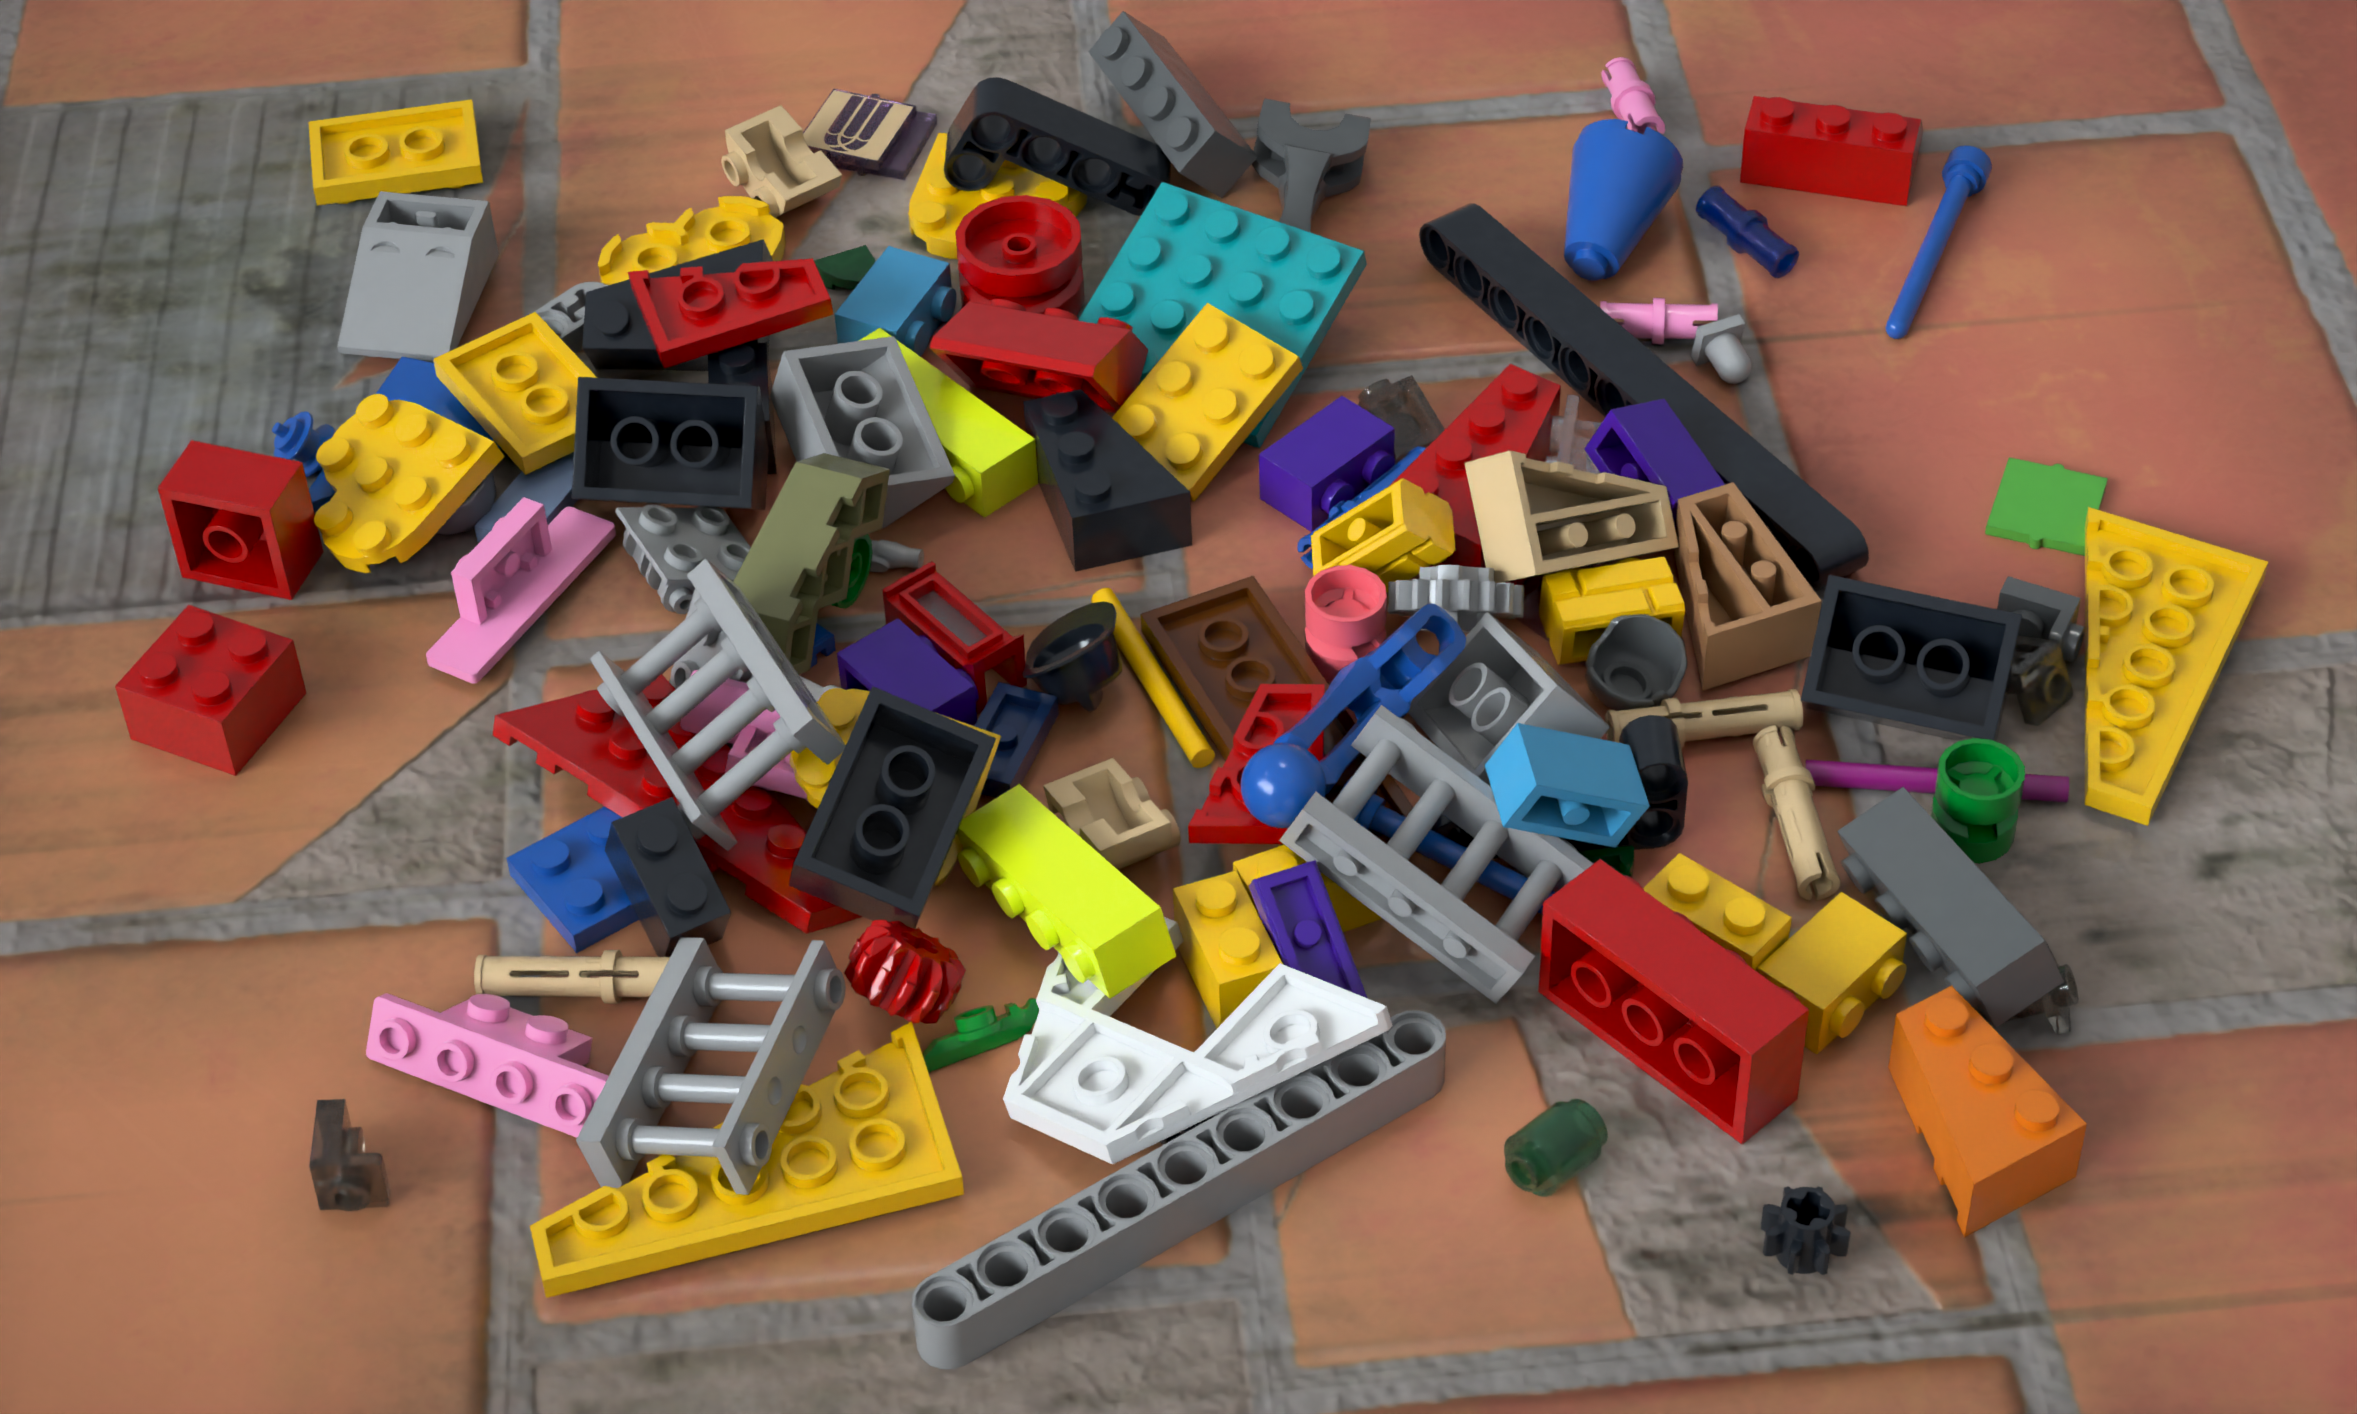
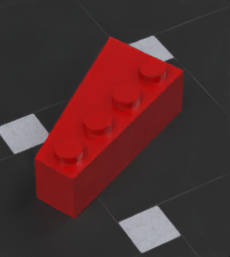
M1509 364L1392 482L1394 484L1404 478L1421 487L1424 494L1430 492L1449 503L1452 509L1456 551L1438 565L1486 568L1465 462L1511 450L1526 454V458L1547 463L1558 440L1561 385Z

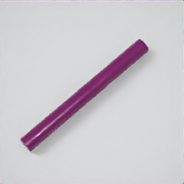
M1822 760L1805 761V768L1812 774L1815 786L1897 791L1904 787L1908 792L1935 794L1938 768ZM2025 774L2021 800L2068 802V776Z

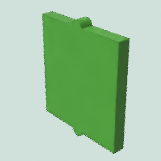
M2009 457L1986 525L1985 534L2027 543L2032 549L2045 547L2085 556V522L2088 507L2100 509L2108 478L2067 470L2061 464L2048 466Z

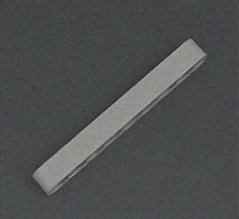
M1420 1010L1396 1014L1390 1018L1393 1026L1388 1031L1228 1108L927 1277L917 1285L912 1294L916 1344L921 1358L930 1366L939 1369H956L969 1364L1430 1100L1441 1091L1445 1082V1027L1431 1013Z

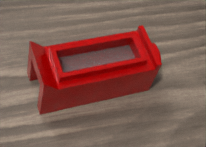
M933 561L882 589L886 625L897 618L900 619L916 635L926 636L933 643L938 654L955 669L960 668L967 672L978 690L977 714L982 712L987 704L986 671L993 669L1013 686L1022 688L1027 685V678L1022 676L1026 663L1024 634L1011 636L936 571V564Z

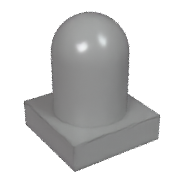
M1740 314L1698 326L1691 352V358L1696 366L1711 362L1720 378L1730 384H1737L1746 380L1752 369L1751 359L1740 343L1745 327V322Z

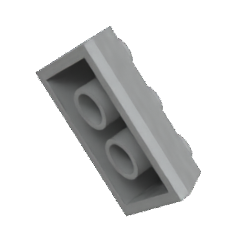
M895 336L783 351L770 398L796 461L826 453L890 469L882 529L953 483L955 474Z
M1488 612L1466 636L1464 650L1434 681L1412 700L1408 712L1437 747L1489 786L1491 785L1485 764L1517 723L1598 739L1610 728L1536 650Z

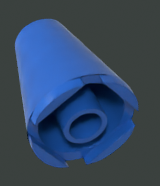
M1619 119L1600 120L1584 127L1573 146L1564 258L1573 271L1584 279L1599 280L1613 277L1680 185L1683 170L1681 154L1669 139L1649 127H1646L1643 135L1626 129L1628 121Z

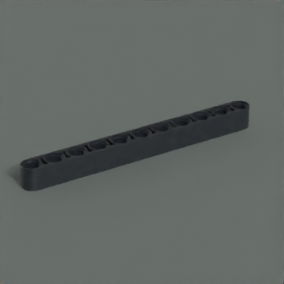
M1469 203L1423 224L1420 228L1419 239L1422 251L1428 262L1604 417L1607 416L1611 409L1665 399L1725 485L1732 482L1735 483L1815 592L1826 587L1829 575L1844 578L1867 565L1869 549L1860 529L1850 519L1482 207L1475 203Z

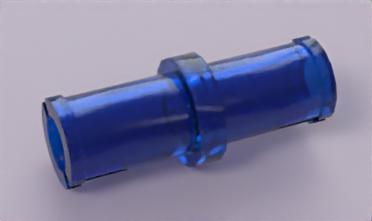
M1721 186L1709 188L1699 198L1695 209L1698 216L1707 220L1727 237V245L1738 254L1747 253L1767 269L1774 278L1785 276L1796 265L1799 258L1797 248L1768 227L1767 218L1757 210L1748 211L1729 196Z

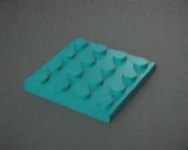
M1161 182L1079 317V321L1097 324L1099 318L1107 317L1123 321L1133 327L1132 332L1148 348L1139 384L1207 303L1299 356L1303 370L1243 442L1260 449L1365 269L1367 261L1363 250Z

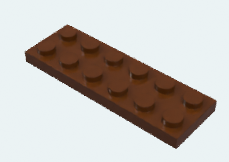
M1254 576L1140 614L1142 634L1225 761L1233 748V736L1260 684H1325V693L1329 687L1320 671ZM1346 710L1324 730V757L1355 724ZM1361 753L1341 774L1330 792L1325 795V799L1331 803L1334 802L1346 782L1355 774L1367 758ZM1387 774L1377 788L1376 795L1386 800L1385 807L1407 817L1413 806L1393 777ZM1374 830L1371 832L1385 844L1390 840V838Z

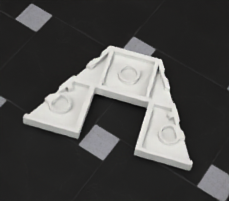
M1164 917L1174 949L1176 950L1183 942L1178 923ZM1058 952L1055 961L1047 966L1036 999L1039 1013L1032 1034L1024 1035L1018 1053L1020 1065L1010 1076L1003 1100L1011 1119L1113 1165L1388 1031L1393 1025L1387 1006L1280 963L1195 1052H1191L1110 1017L1153 972L1109 999L1090 980L1084 983L1079 982L1072 975L1062 955Z

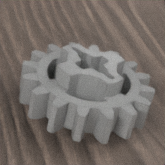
M1460 565L1420 567L1419 579L1388 582L1387 612L1389 614H1399V616H1412L1423 606L1433 603L1452 616L1464 634H1469L1487 612L1497 620L1498 618H1523L1524 586L1514 585V583H1495L1493 568Z

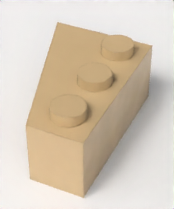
M1511 450L1465 462L1486 568L1494 569L1495 583L1516 581L1679 547L1666 486L1606 472L1600 474L1574 469L1572 464L1559 461L1546 463L1526 458L1524 453Z

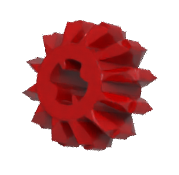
M874 920L870 927H867L865 932L862 933L860 939L856 940L848 956L849 963L844 974L851 983L855 993L869 999L871 1006L880 1007L887 1011L891 1017L897 1015L903 1017L908 1022L919 1023L921 1021L925 1024H934L938 1022L945 1011H948L950 1005L956 999L962 987L960 983L966 969L961 961L958 960L954 950L943 946L939 938L923 933L919 927L916 929L908 927L899 920L891 922L887 920Z

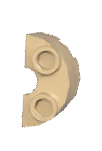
M782 105L725 130L729 153L722 156L721 161L728 180L736 187L743 185L751 198L767 203L770 209L769 214L774 218L840 187L842 174L821 150L813 153L805 142L802 128Z
M1114 758L1043 785L1049 810L1053 814L1059 812L1063 816L1066 825L1116 869H1121L1178 846L1181 843L1180 831L1172 814L1167 809L1160 810L1150 799L1143 782L1138 777L1131 778Z

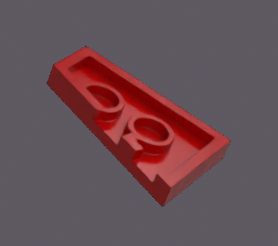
M813 258L742 263L735 272L704 274L703 266L680 268V276L650 278L649 270L628 272L631 288L664 368L834 315L831 298Z
M1325 684L1259 685L1233 736V748L1223 767H1218L1209 783L1210 793L1202 809H1196L1188 825L1189 843L1283 844L1279 840L1288 828L1268 826L1257 820L1247 809L1241 794L1242 773L1249 759L1257 751L1273 744L1278 737L1294 727L1319 702L1325 694ZM1324 731L1308 749L1318 761L1324 758Z

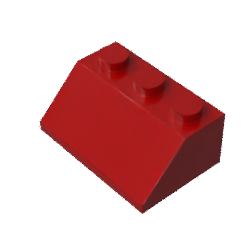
M1754 96L1744 129L1740 183L1907 206L1922 142V120L1904 117L1896 113H1875L1846 109L1839 105L1825 106L1790 101L1783 97L1767 98Z
M993 299L991 305L968 302L932 337L929 347L970 387L1035 399L1082 389L1104 411L1116 413L1138 387L1148 354V348L1132 332L1133 327L1123 321L1101 317L1097 324L1079 321L1076 315L1056 308H1046L1044 315L1026 312L1023 306L1004 299Z

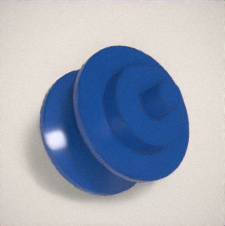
M303 411L289 418L283 424L277 422L273 426L272 433L276 434L274 457L289 460L295 459L302 462L305 475L309 477L322 469L316 459V453L325 441L333 437L335 430L329 424L321 425L316 430L312 429L313 416L309 412Z

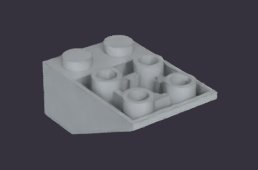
M379 192L361 232L337 346L339 353L401 359L403 356L434 362V358L457 348L499 255L489 201Z

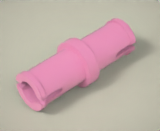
M1624 57L1614 58L1605 65L1609 72L1602 70L1601 77L1612 95L1610 99L1611 108L1619 120L1628 121V130L1644 135L1646 127H1649L1655 131L1657 129L1659 133L1664 134L1665 124L1654 107L1655 95L1650 86L1640 80L1633 62Z
M1653 298V304L1606 303V301H1600V308L1611 318L1624 319L1623 322L1617 323L1635 338L1652 339V344L1663 345L1664 339H1695L1698 326L1705 325L1694 324L1693 321L1695 320L1718 321V303H1712L1711 305L1665 304V298Z

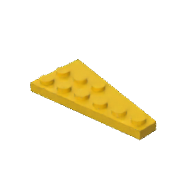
M2088 507L2085 522L2086 806L2146 826L2149 825L2264 582L2268 561Z
M912 1021L891 1032L892 1041L865 1056L860 1050H857L837 1061V1071L809 1086L800 1085L772 1144L770 1158L761 1167L749 1195L735 1193L717 1157L680 1155L674 1157L673 1155H661L646 1163L648 1172L617 1189L603 1186L530 1225L546 1298L964 1195L963 1177ZM722 1122L721 1124H719V1125H717V1126H715V1127H713V1128H714V1129H721V1127H722V1125H723L724 1122Z

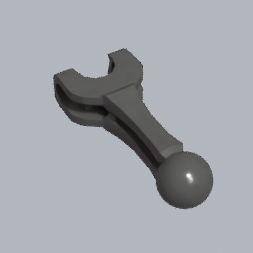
M1264 99L1258 120L1257 139L1253 150L1258 158L1252 163V166L1262 178L1278 188L1282 207V216L1279 222L1311 233L1313 216L1325 197L1348 192L1359 185L1364 154L1368 144L1371 118L1345 113L1338 127L1330 130H1312L1299 125L1291 117L1290 103Z

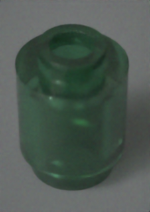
M1574 1098L1568 1102H1555L1505 1141L1504 1156L1507 1174L1520 1189L1542 1197L1551 1196L1599 1158L1601 1148L1605 1145L1608 1138L1606 1125L1596 1109L1586 1101Z

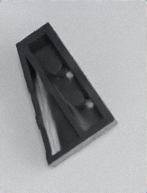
M763 239L649 273L650 278L680 276V268L703 266L704 274L735 272L742 263L773 261ZM629 279L586 292L582 349L595 369L708 371V355L668 368L663 367ZM770 335L743 344L767 342V350L769 355Z
M1082 389L1023 401L1025 432L1035 438L1038 483L1075 572L1192 546L1190 491Z

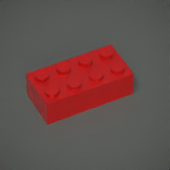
M1601 859L1543 902L1538 989L1540 994L1742 1145L1798 1099L1809 1009L1801 1004L1791 991L1773 984L1748 966L1738 953L1723 948L1698 930L1685 915L1673 912L1644 891L1635 879L1622 875Z

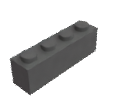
M1122 11L1088 51L1177 171L1183 176L1222 199L1258 158L1167 39L1128 13Z
M1904 787L1837 831L1849 854L1848 857L1841 861V864L1854 885L1863 894L1871 889L1876 892L1878 897L1874 900L1884 918L1902 930L1907 928L1913 934L1909 941L1924 965L1931 972L1942 967L1948 974L1944 978L1947 987L1952 985L1973 1008L1977 1007L1995 1028L2064 983L2045 939Z

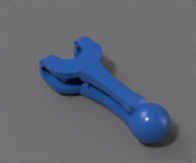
M1433 603L1427 604L1405 621L1374 651L1342 668L1319 702L1294 727L1278 737L1273 744L1257 751L1247 762L1241 777V794L1249 812L1257 820L1268 826L1289 828L1315 792H1318L1325 798V795L1330 792L1341 774L1361 754L1351 744L1377 709L1382 705L1394 715L1403 719L1409 712L1412 700L1434 681L1464 650L1466 637L1453 617L1440 606ZM1420 629H1427L1436 635L1439 641L1438 655L1428 654L1420 647L1416 640V634ZM1346 709L1354 711L1357 722L1341 741L1323 759L1318 761L1308 751L1310 746L1332 721Z

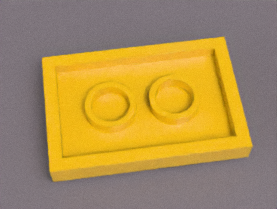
M472 99L308 121L313 190L317 206L333 203L348 204L356 200L376 198L380 191L410 194L412 192L441 188L456 189L470 184L483 183L476 117Z
M1207 303L1123 403L1112 419L1190 491L1191 500L1195 501L1303 370V366L1299 356Z
M536 312L433 359L436 376L525 475L574 452L578 377H597Z

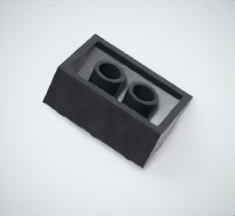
M578 377L572 482L573 499L765 510L769 450L759 386Z
M1829 575L1801 695V702L1806 709L1946 739L1962 741L1979 738L1991 739L1997 742L2010 684L2022 614Z

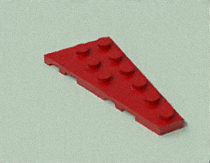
M661 674L642 692L654 709L676 689ZM598 689L495 715L492 736L508 746L513 745L517 741L523 743L537 752L536 763L553 774L562 770L569 772L588 784L587 796L621 817L673 797L677 806L680 804L625 715L620 716L603 699ZM681 720L668 730L678 749L696 735V733L683 730L680 726ZM726 744L693 772L705 791L725 774L728 754L731 751ZM751 786L720 813L738 842L728 851L707 834L700 840L693 836L711 873L721 868L746 884L745 895L806 934L862 917L789 886L793 864L807 832L770 791Z

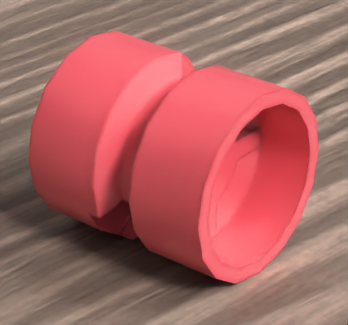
M1352 565L1333 566L1318 572L1309 580L1306 586L1305 651L1326 682L1331 683L1342 668L1374 651L1386 640V587L1378 575L1365 568Z

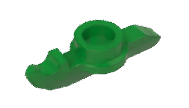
M1028 999L1023 1007H1018L1014 1003L1005 1004L1006 1013L997 1017L991 1005L977 1007L957 1015L954 1018L957 1029L953 1033L934 1039L922 1053L928 1072L1018 1040L1031 1030L1037 1019L1039 1008L1036 999Z

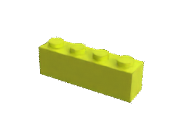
M878 328L858 341L892 336ZM897 340L955 474L953 483L945 488L948 494L959 503L964 502L985 518L1037 485L1038 471L1035 438Z
M1020 784L963 818L957 832L963 845V851L958 853L957 857L968 879L976 887L985 884L992 890L997 903L1007 916L1014 918L1019 915L1027 923L1031 934L1043 949L1049 950L1054 947L1062 955L1066 966L1079 982L1084 983L1090 980L1111 999L1176 957L1161 907Z

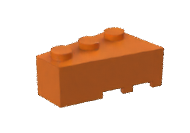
M1952 985L1896 1014L1888 1068L1917 1133H1923L1935 1159L1933 1169L1940 1185L1946 1184L1958 1210L1956 1220L1964 1238L2076 1177L2087 1123Z

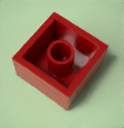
M191 440L158 486V492L182 578L292 600L324 552L319 530L314 523L315 513L302 462Z
M189 604L115 685L132 740L234 776L241 771L307 693L294 640Z

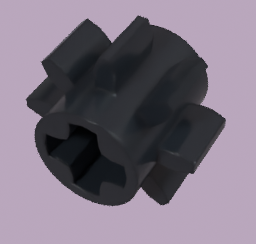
M1789 1186L1784 1187L1781 1207L1773 1204H1764L1760 1229L1765 1232L1764 1256L1776 1255L1778 1261L1787 1269L1788 1274L1791 1275L1794 1273L1811 1274L1817 1271L1822 1275L1827 1274L1830 1254L1839 1257H1846L1848 1254L1851 1232L1845 1228L1848 1207L1846 1204L1835 1205L1832 1198L1819 1186L1817 1188L1799 1187L1795 1189Z

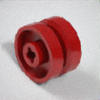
M1029 195L1008 196L980 204L963 217L955 232L962 308L968 302L991 305L993 299H1004L1023 306L1026 312L1044 315L1046 308H1056L1076 316L1078 315L1085 301L1080 222L1068 208L1051 199Z

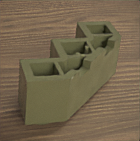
M826 453L797 461L733 581L742 590L798 675L811 669L818 610L847 598L854 539L882 529L890 473L888 468Z

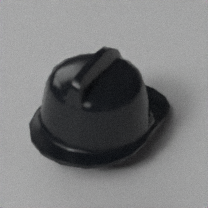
M1104 601L1090 603L1067 613L1045 628L1033 640L1028 649L1025 669L1022 672L1023 678H1032L1043 693L1056 696L1058 698V705H1068L1078 701L1088 712L1096 710L1102 700V689L1112 683L1122 672V660L1113 633L1117 614L1114 605Z

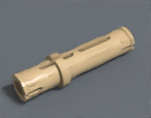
M1789 689L1785 692L1736 696L1681 704L1677 698L1663 699L1660 706L1620 711L1608 710L1605 715V722L1610 726L1606 731V738L1608 741L1618 743L1622 729L1629 722L1639 717L1658 715L1671 719L1677 726L1681 749L1687 741L1756 734L1770 726H1776L1777 731H1780L1782 726H1787L1796 731L1800 730V727L1803 725L1802 702L1796 689Z
M1770 726L1757 733L1753 739V746L1765 777V784H1762L1761 788L1766 803L1775 810L1800 896L1806 900H1811L1813 894L1809 883L1812 882L1816 900H1822L1836 893L1841 881L1835 870L1812 798V790H1815V783L1810 771L1802 766L1793 731L1787 726L1781 727L1780 733L1783 740L1781 744L1777 727Z
M604 950L602 956L478 955L474 969V985L476 994L496 996L601 997L604 1003L618 1004L622 997H650L670 957H623L620 950ZM522 975H569L568 977H520ZM589 976H638L637 978H589Z

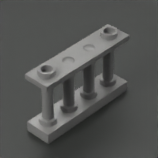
M705 558L687 574V577L701 596L694 603L697 609L626 671L622 670L600 651L593 655L590 661L604 681L597 687L600 695L620 716L625 715L680 803L677 807L691 834L698 840L707 834L728 851L738 842L720 815L725 808L793 750L800 754L805 748H808L828 765L844 751L846 745L742 590ZM713 629L719 633L723 630L727 636L720 642L723 649L653 709L642 691ZM739 669L744 672L750 670L753 677L746 682L749 689L684 746L678 749L668 730ZM767 709L770 712L776 710L780 716L773 723L776 730L705 791L693 772L764 710Z
M1381 705L1351 744L1352 747L1367 758L1333 803L1329 802L1318 792H1315L1279 841L1305 861L1311 862L1316 860L1321 873L1497 1004L1523 975L1535 957L1517 941L1537 914L1543 902L1552 890L1557 892L1593 865V863L1581 855L1571 843L1562 838L1503 827L1491 786L1417 732L1411 723L1397 717ZM1387 774H1390L1418 795L1420 799L1388 843L1385 844L1354 819ZM1441 814H1443L1474 837V839L1440 885L1408 860ZM1496 854L1528 879L1497 924L1493 925L1465 904L1463 900Z
M680 937L576 1139L600 1187L619 1188L628 1183L639 1160L645 1154L717 1157L735 1193L749 1195L761 1167L770 1158L772 1144L835 1011L841 1007L844 1001L845 980L842 972L837 969L824 940H812L796 974L789 975L723 973L721 968L718 967L704 938ZM722 1000L782 1002L771 1025L708 1023L716 1006ZM697 1050L757 1052L746 1076L683 1074L691 1056ZM672 1101L732 1104L721 1129L657 1126L665 1108Z

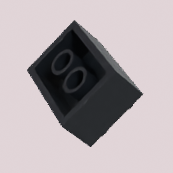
M872 686L794 861L789 886L872 921L887 920L891 922L899 920L906 926L916 929L986 767L996 738Z

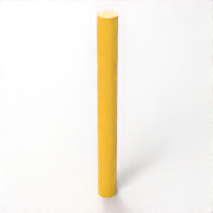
M1110 588L1099 589L1093 594L1091 603L1104 601L1114 605L1117 614L1113 633L1117 645L1192 766L1195 768L1208 766L1215 757L1213 749L1113 590Z

